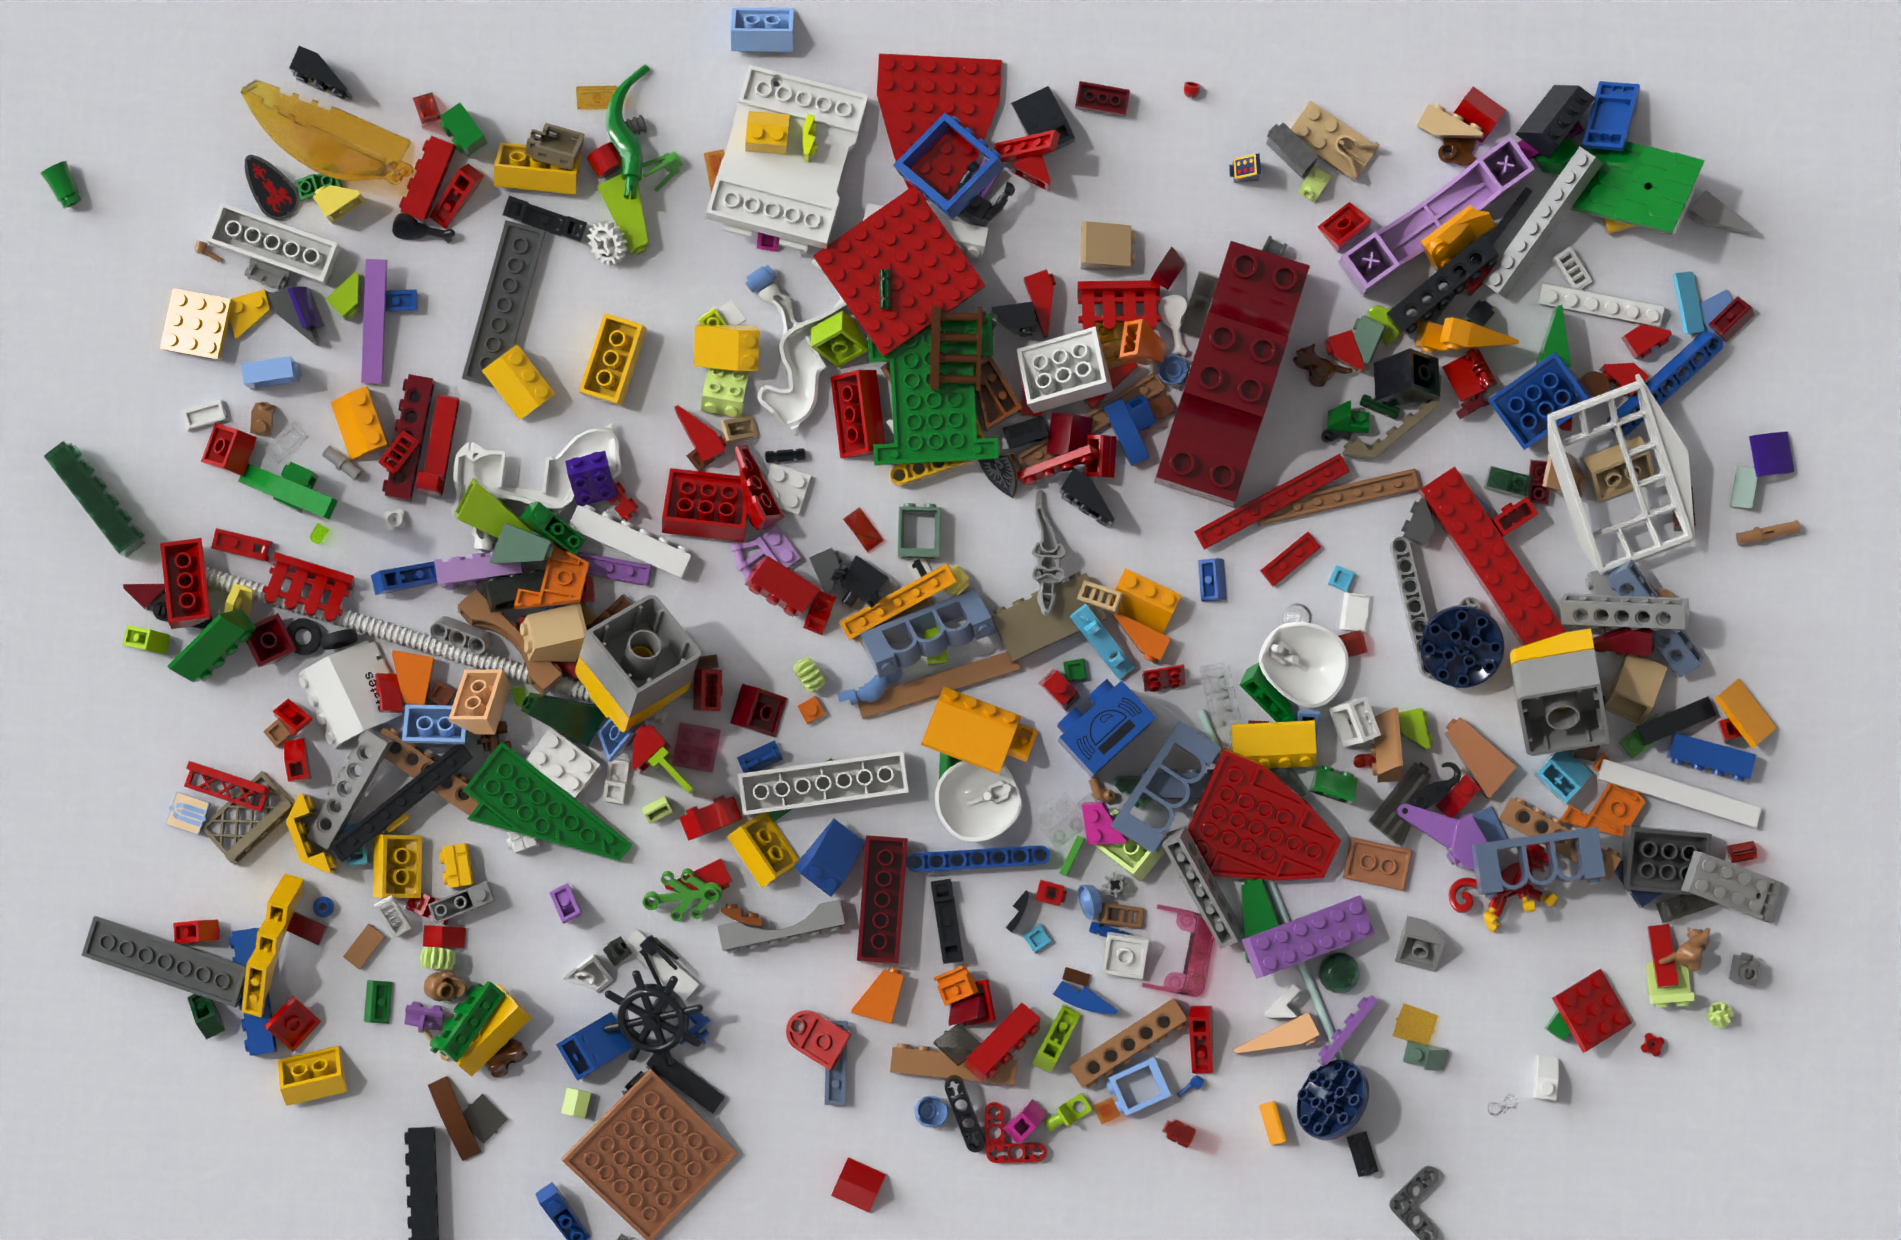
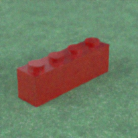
M434 136L425 141L422 151H424L423 157L417 160L414 169L416 174L414 178H410L407 185L409 190L407 196H403L399 205L401 213L409 214L417 221L426 224L456 150L454 144Z
M1021 1003L966 1058L965 1067L983 1083L988 1078L992 1079L997 1074L998 1068L1002 1064L1006 1065L1011 1060V1054L1016 1049L1018 1051L1021 1050L1030 1035L1033 1037L1040 1030L1041 1018L1024 1003Z

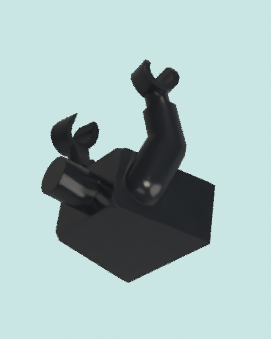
M972 161L966 167L967 172L963 173L954 195L972 178V174L980 167L979 163ZM1007 181L1003 194L998 197L993 206L989 201L977 195L957 217L969 224L986 227L989 221L1003 210L1008 201V196L1014 194V185Z
M856 555L849 570L845 565H841L838 569L835 568L830 580L837 583L842 582L841 586L848 592L841 601L850 608H852L857 599L873 608L883 597V593L879 589L889 578Z

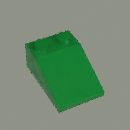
M1558 305L1552 313L1539 352V358H1536V365L1556 352L1568 367H1571L1562 305Z
M1322 765L1321 768H1316L1309 792L1346 804L1354 802L1357 779L1353 778V774L1344 771L1338 774L1333 772L1334 768Z

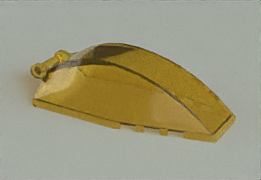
M254 80L241 89L240 93L249 109L269 137L286 153L318 173L349 181L384 179L392 185H398L403 177H408L413 173L412 165L402 161L411 143L407 138L333 106H331L330 110L317 106L319 101L312 99L311 104L298 99L299 94L293 93L292 97L279 93V87L259 80Z

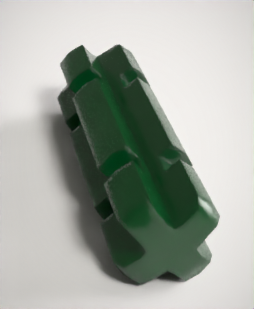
M881 269L879 271V278L881 279L879 281L880 309L889 310L891 309V281L889 280L891 279L890 269Z
M1366 394L1360 400L1361 406L1365 408L1370 407V410L1383 415L1388 414V417L1396 419L1400 412L1398 407H1390L1376 402L1375 398L1373 400L1371 396Z

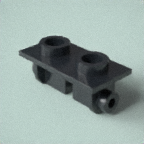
M1367 1131L1346 1137L1358 1177L1378 1172Z

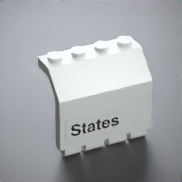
M366 640L327 656L303 669L298 674L299 683L305 688L308 694V702L314 707L317 713V721L323 726L326 732V740L332 745L333 749L341 746L347 740L361 734L363 731L375 728L403 715L402 712H380L379 694H376L375 674H390L384 658L380 660L376 658L382 655L376 641L369 643ZM402 698V709H403V711H404V710H405V703L403 702V698Z

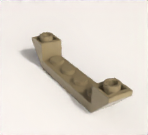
M1439 373L1440 391H1441V380H1442V376H1441L1440 373ZM1440 397L1430 399L1431 402L1425 400L1418 406L1419 411L1415 415L1409 413L1402 419L1403 424L1399 428L1393 426L1386 432L1387 437L1383 441L1377 439L1371 444V450L1366 447L1360 438L1356 441L1351 439L1343 446L1345 448L1342 452L1343 456L1375 459L1439 406Z

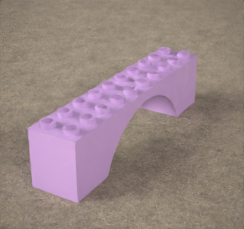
M1509 136L1475 160L1463 172L1425 201L1394 222L1375 231L1344 253L1338 264L1363 296L1425 252L1420 241L1469 205L1474 209L1484 210L1529 178L1535 168L1513 138Z

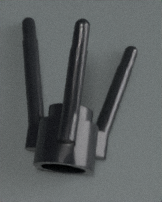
M651 934L640 943L639 946L642 949L639 952L644 957L656 983L662 985L648 954L653 956L658 953L674 970H677L678 967L662 950L676 960L679 957Z

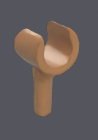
M202 241L196 242L195 251L198 254L209 256L217 262L221 261V257L206 250L207 243Z

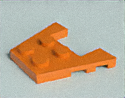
M555 546L552 557L548 558L540 592L518 588L514 609L580 603L589 569V562Z
M1602 752L1592 768L1599 772L1602 760H1611L1606 753ZM1608 783L1588 816L1572 805H1569L1560 821L1583 828L1598 826L1599 832L1623 837L1624 825H1632L1645 804V800L1638 792Z

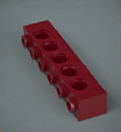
M409 374L408 379H404L402 390L405 391L404 399H400L398 411H401L400 419H396L394 431H397L396 438L402 430L412 433L413 437L420 441V443L399 471V473H404L405 480L402 483H396V475L386 469L389 475L388 480L383 482L382 492H385L387 498L412 501L435 386L433 378ZM415 392L421 393V399L418 402L411 401V396ZM416 413V421L409 423L407 421L408 414ZM411 442L405 443L409 447L412 445ZM399 444L396 447L403 453L407 452V450ZM393 452V456L399 459L400 455ZM388 460L394 467L397 465L393 460Z

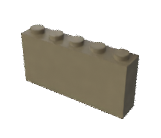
M1080 572L1068 577L1069 581L1055 585L1057 600L1050 616H1044L1037 602L1038 591L1032 593V598L1028 600L1021 598L1012 603L1013 606L1008 609L1003 606L993 611L995 614L992 616L993 624L1011 663L1080 632L1069 616L1083 604H1086L1077 600L1083 581L1090 582L1086 573L1082 575ZM1092 588L1088 589L1086 598H1089ZM1095 595L1094 600L1097 601L1098 597ZM1086 604L1100 622L1107 619L1104 610Z

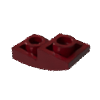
M1530 459L1527 497L1531 503L1548 504L1549 489L1542 486L1547 461Z

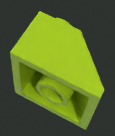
M843 311L811 328V348L836 367H840L869 351L868 344L857 322Z

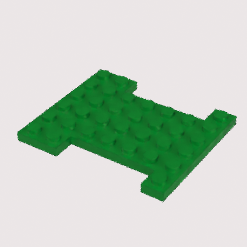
M986 314V324H982L981 357L994 356L992 314ZM944 321V323H940V331L955 334H976L977 321ZM931 325L885 357L882 356L868 336L869 363L890 362L894 443L873 444L875 466L999 459L998 438L977 439L975 384L943 383V385H939V390L929 389ZM944 342V344H940V352H943V354L976 355V342ZM943 362V365L939 364V373H943V375L974 376V364Z

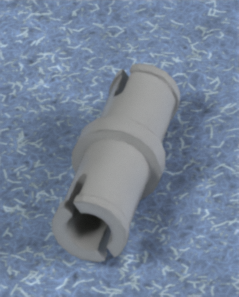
M328 446L324 450L322 456L333 463L338 471L342 470L354 481L359 478L363 470L350 462L349 457L341 455L332 446Z

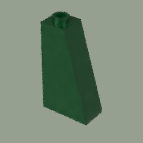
M531 692L523 700L520 710L587 747L605 717L596 704Z

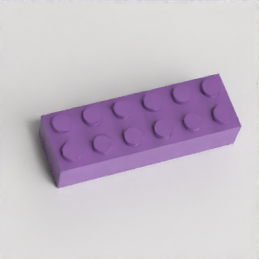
M1359 895L1244 938L1242 942L1255 977L1258 979L1375 935L1362 897Z

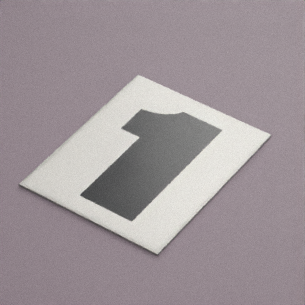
M914 558L906 563L915 580L931 572L925 558Z

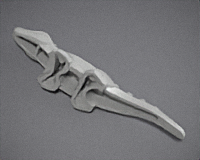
M1039 490L1036 493L1035 516L1040 531V542H1037L1032 550V555L1037 558L1032 577L1040 584L1037 602L1044 616H1050L1057 600L1055 585L1065 579V573L1060 568V562L1066 556V552L1062 544L1057 543L1053 528L1045 516L1042 507V490Z

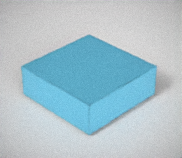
M1336 565L1328 585L1348 592L1355 573Z
M1041 924L1023 936L1034 953L1052 942Z

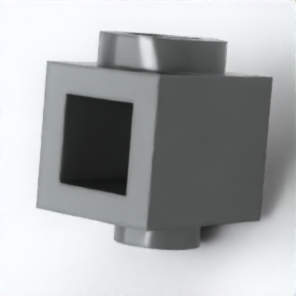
M1750 953L1733 954L1729 979L1736 984L1756 986L1760 961L1755 959L1754 955Z

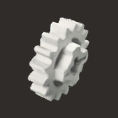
M607 220L593 224L594 226L589 229L591 233L587 237L591 239L588 245L593 247L591 253H596L595 259L601 258V263H607L608 265L622 261L621 259L626 256L624 252L628 248L624 246L627 240L622 238L624 232H619L620 226L614 227V222H608Z

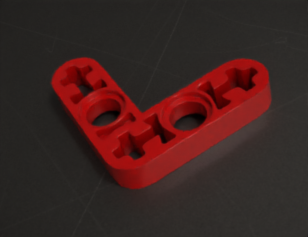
M991 1102L986 1106V1155L989 1161L993 1163L1039 1162L1046 1157V1147L1041 1143H1005L1003 1107L998 1102ZM993 1105L1000 1109L996 1119H1001V1124H988V1120H992V1114H988V1110L992 1109ZM997 1126L1000 1128L1001 1135L998 1138L990 1137L989 1129L991 1127ZM1008 1146L1007 1155L1009 1159L1004 1160L1005 1155H999L998 1159H994L989 1154L993 1151L994 1147H997L998 1151H1004L1003 1147ZM1024 1146H1029L1028 1150H1035V1146H1039L1040 1150L1044 1152L1040 1154V1158H1036L1035 1154H1028L1029 1159H1025L1026 1151ZM1013 1147H1020L1023 1154L1020 1158L1014 1159L1011 1156L1010 1151Z

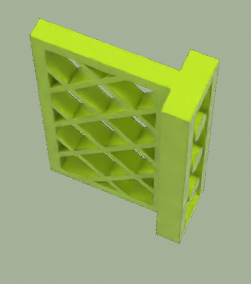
M662 747L648 762L658 771L664 767L687 793L693 796L697 791L669 763L674 756Z

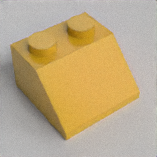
M749 111L745 151L786 155L790 115Z

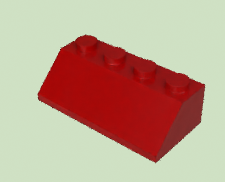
M855 370L830 377L840 458L874 455L873 444H886L877 371Z
M202 538L160 543L168 623L171 629L192 627L211 619Z
M643 724L635 731L637 735L633 740L632 768L639 774L651 765L648 760L662 747L666 750L671 747L651 724L647 726Z

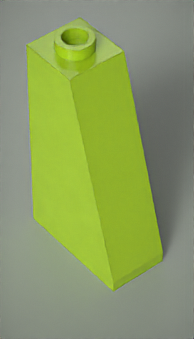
M621 173L597 185L616 225L620 226V233L624 232L622 237L627 240L626 245L631 255L634 253L639 255L647 250L646 247L650 246L639 183H637V198L631 200L630 190L629 199H625V180L622 179Z
M472 478L454 513L456 519L496 538H499L504 523L532 532L531 528L523 523L513 511L477 479Z

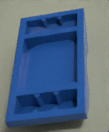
M1599 81L1582 148L1623 151L1629 140L1632 119L1637 110L1640 84Z

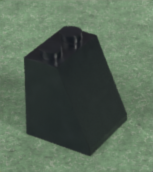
M1409 348L1375 362V401L1387 406H1394L1439 398L1438 358Z

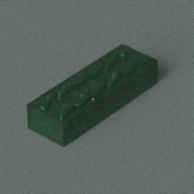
M62 441L44 455L45 459L115 550L127 558L146 543L143 539L145 534L138 526L136 527L135 524H131L132 517L126 510L118 507L120 504L119 500L114 494L105 490L108 487L105 482L97 475L94 476L93 472L95 469L88 461L86 462L85 459H81L80 456L83 454L78 447L72 443L68 444Z

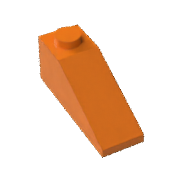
M1113 614V618L1140 653L1144 654L1143 658L1152 663H1155V660L1160 662L1171 638L1123 614Z

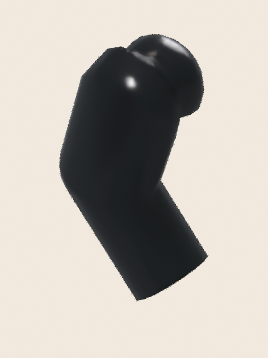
M1326 429L1322 432L1321 439L1325 443L1332 442L1339 437L1350 440L1352 432Z

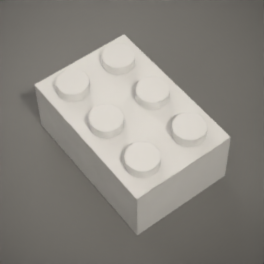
M551 727L526 759L528 763L576 799L602 767V765Z

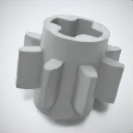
M1113 872V878L1104 877L1108 882L1102 885V887H1107L1106 895L1112 892L1114 897L1117 898L1118 892L1125 894L1122 888L1127 886L1128 883L1122 882L1124 875L1118 878L1115 872ZM1111 880L1114 881V882H1115L1116 880H1118V881L1120 882V883L1118 884L1119 887H1120L1119 890H1117V889L1111 890V889H1110V887H1111L1110 881H1111Z

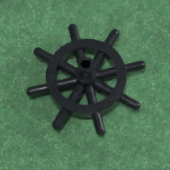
M634 970L632 976L636 987L631 989L624 998L610 990L605 992L607 999L620 1006L617 1014L618 1022L605 1025L603 1031L606 1033L621 1031L625 1039L633 1045L628 1055L630 1061L636 1060L640 1051L643 1050L650 1053H662L665 1064L671 1067L674 1061L670 1050L677 1046L682 1039L696 1047L701 1045V1040L687 1033V1029L689 1026V1015L702 1012L703 1006L697 1004L686 1007L681 997L673 991L678 982L676 976L670 977L665 987L658 984H644L640 971ZM649 996L657 997L654 1005H652ZM641 997L645 1009L632 1002ZM668 1004L674 1009L665 1012ZM628 1010L640 1017L629 1019ZM678 1018V1027L665 1020ZM643 1025L644 1027L640 1034L633 1028ZM662 1029L672 1033L673 1036L665 1039ZM651 1031L654 1032L656 1040L648 1039Z

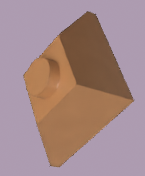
M1565 452L1579 495L1582 497V493L1586 488V477L1572 455ZM1549 454L1542 486L1559 495H1563Z

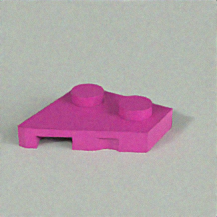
M1085 802L1082 804L1087 845L1126 843L1128 841L1127 837L1110 827L1115 818L1110 814L1105 802Z

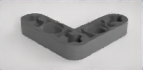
M1432 1166L1421 1168L1389 1202L1391 1211L1419 1240H1424L1425 1234L1421 1230L1418 1233L1415 1230L1420 1228L1423 1222L1427 1224L1423 1226L1427 1231H1433L1432 1240L1438 1239L1436 1228L1413 1206L1438 1180V1171ZM1432 1170L1434 1172L1432 1174L1433 1180L1427 1179L1424 1182L1427 1186L1423 1188L1422 1184L1416 1181V1179L1419 1177L1422 1180L1425 1177L1424 1171L1430 1172ZM1411 1184L1419 1186L1420 1191L1418 1195L1411 1196L1408 1193V1187ZM1402 1192H1404L1408 1198L1412 1199L1410 1203L1408 1202V1200H1405L1402 1205L1404 1208L1402 1210L1399 1208L1396 1210L1394 1209V1201L1396 1199L1398 1201H1401L1404 1198L1401 1195ZM1417 1214L1420 1220L1416 1226H1411L1408 1223L1409 1215Z

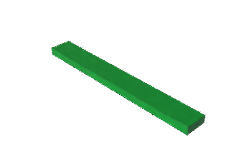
M248 464L243 476H240L238 482L328 520L331 518L338 503V500L251 464Z

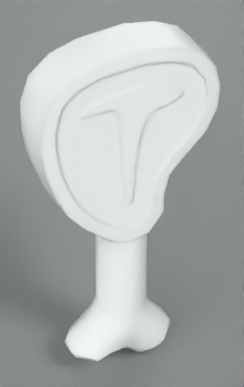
M1179 295L1163 297L1160 299V303L1157 304L1159 315H1161L1162 322L1173 332L1175 347L1171 354L1186 356L1189 351L1184 347L1182 341L1181 318L1187 310V302L1185 298Z

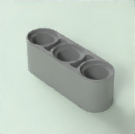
M447 616L441 617L430 627V633L434 639L477 655L483 653L493 642L489 632Z

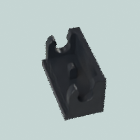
M1042 416L1002 428L1009 450L1049 437Z

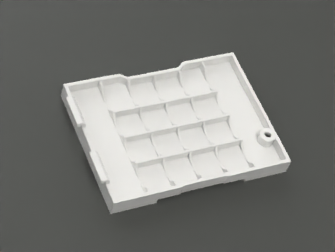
M749 65L725 155L721 161L706 211V219L724 223L723 231L751 238L752 231L780 237L779 245L807 252L809 245L827 249L840 202L837 194L848 152L856 146L868 103V95ZM749 111L790 115L786 155L745 151ZM807 113L814 115L815 124H818L814 134L816 137L815 144L818 145L815 156L810 157L809 162L804 161L802 150L803 128Z

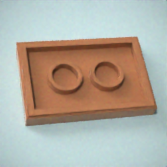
M1351 837L1342 878L1404 891L1413 850Z

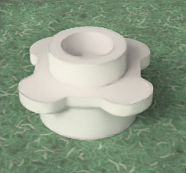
M402 509L391 512L386 511L384 513L387 530L393 531L395 528L403 529L406 527V522L403 519L404 511Z

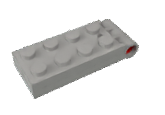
M1694 851L1681 891L1771 923L1784 883L1703 852Z

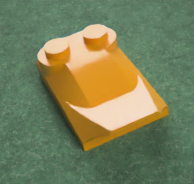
M1469 205L1420 242L1431 266L1437 271L1482 234L1494 228L1495 224L1488 211H1480Z

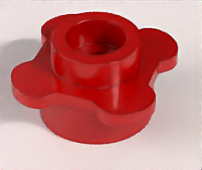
M1652 1033L1645 1034V1041L1641 1045V1051L1652 1053L1655 1057L1659 1056L1662 1045L1665 1042L1662 1037H1655Z

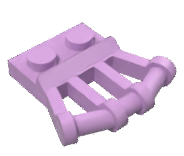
M777 525L754 541L731 546V551L734 552L737 563L736 568L738 571H742L746 577L745 581L751 573L748 566L764 554L766 557H771L787 568L801 560ZM755 546L761 548V550L744 561L743 549Z

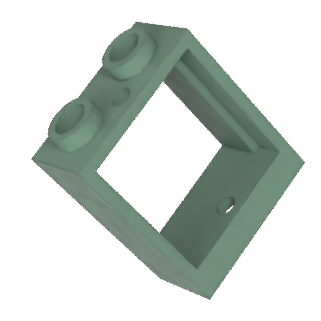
M903 503V507H899L898 558L939 559L940 507H936V504H924V507H916L915 503ZM904 514L935 515L934 549L903 548Z

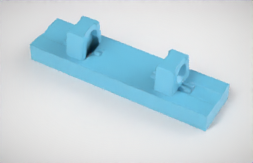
M1083 604L1069 616L1119 680L1135 668L1130 659L1086 604ZM1115 652H1117V655L1115 657H1113L1112 659L1109 658Z

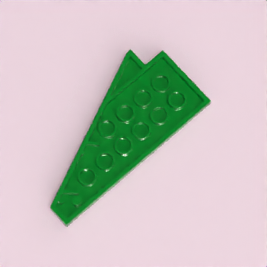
M502 741L462 790L478 803L477 807L467 818L471 822L617 862L623 858L632 846L629 841Z

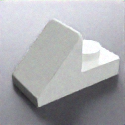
M1293 984L1264 1015L1268 1018L1297 1017L1286 1005L1288 1003L1292 1005L1300 997L1297 994L1300 989Z

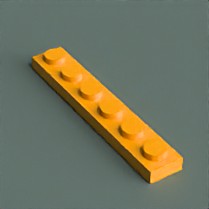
M946 563L885 596L873 608L867 606L841 620L839 623L850 640L956 583L958 580L949 564Z

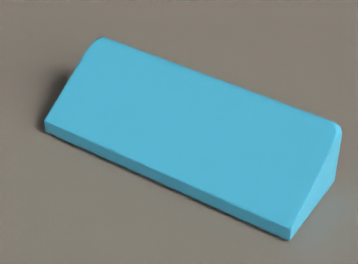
M1693 272L1674 273L1673 280L1684 334L1694 335L1702 333L1705 329Z

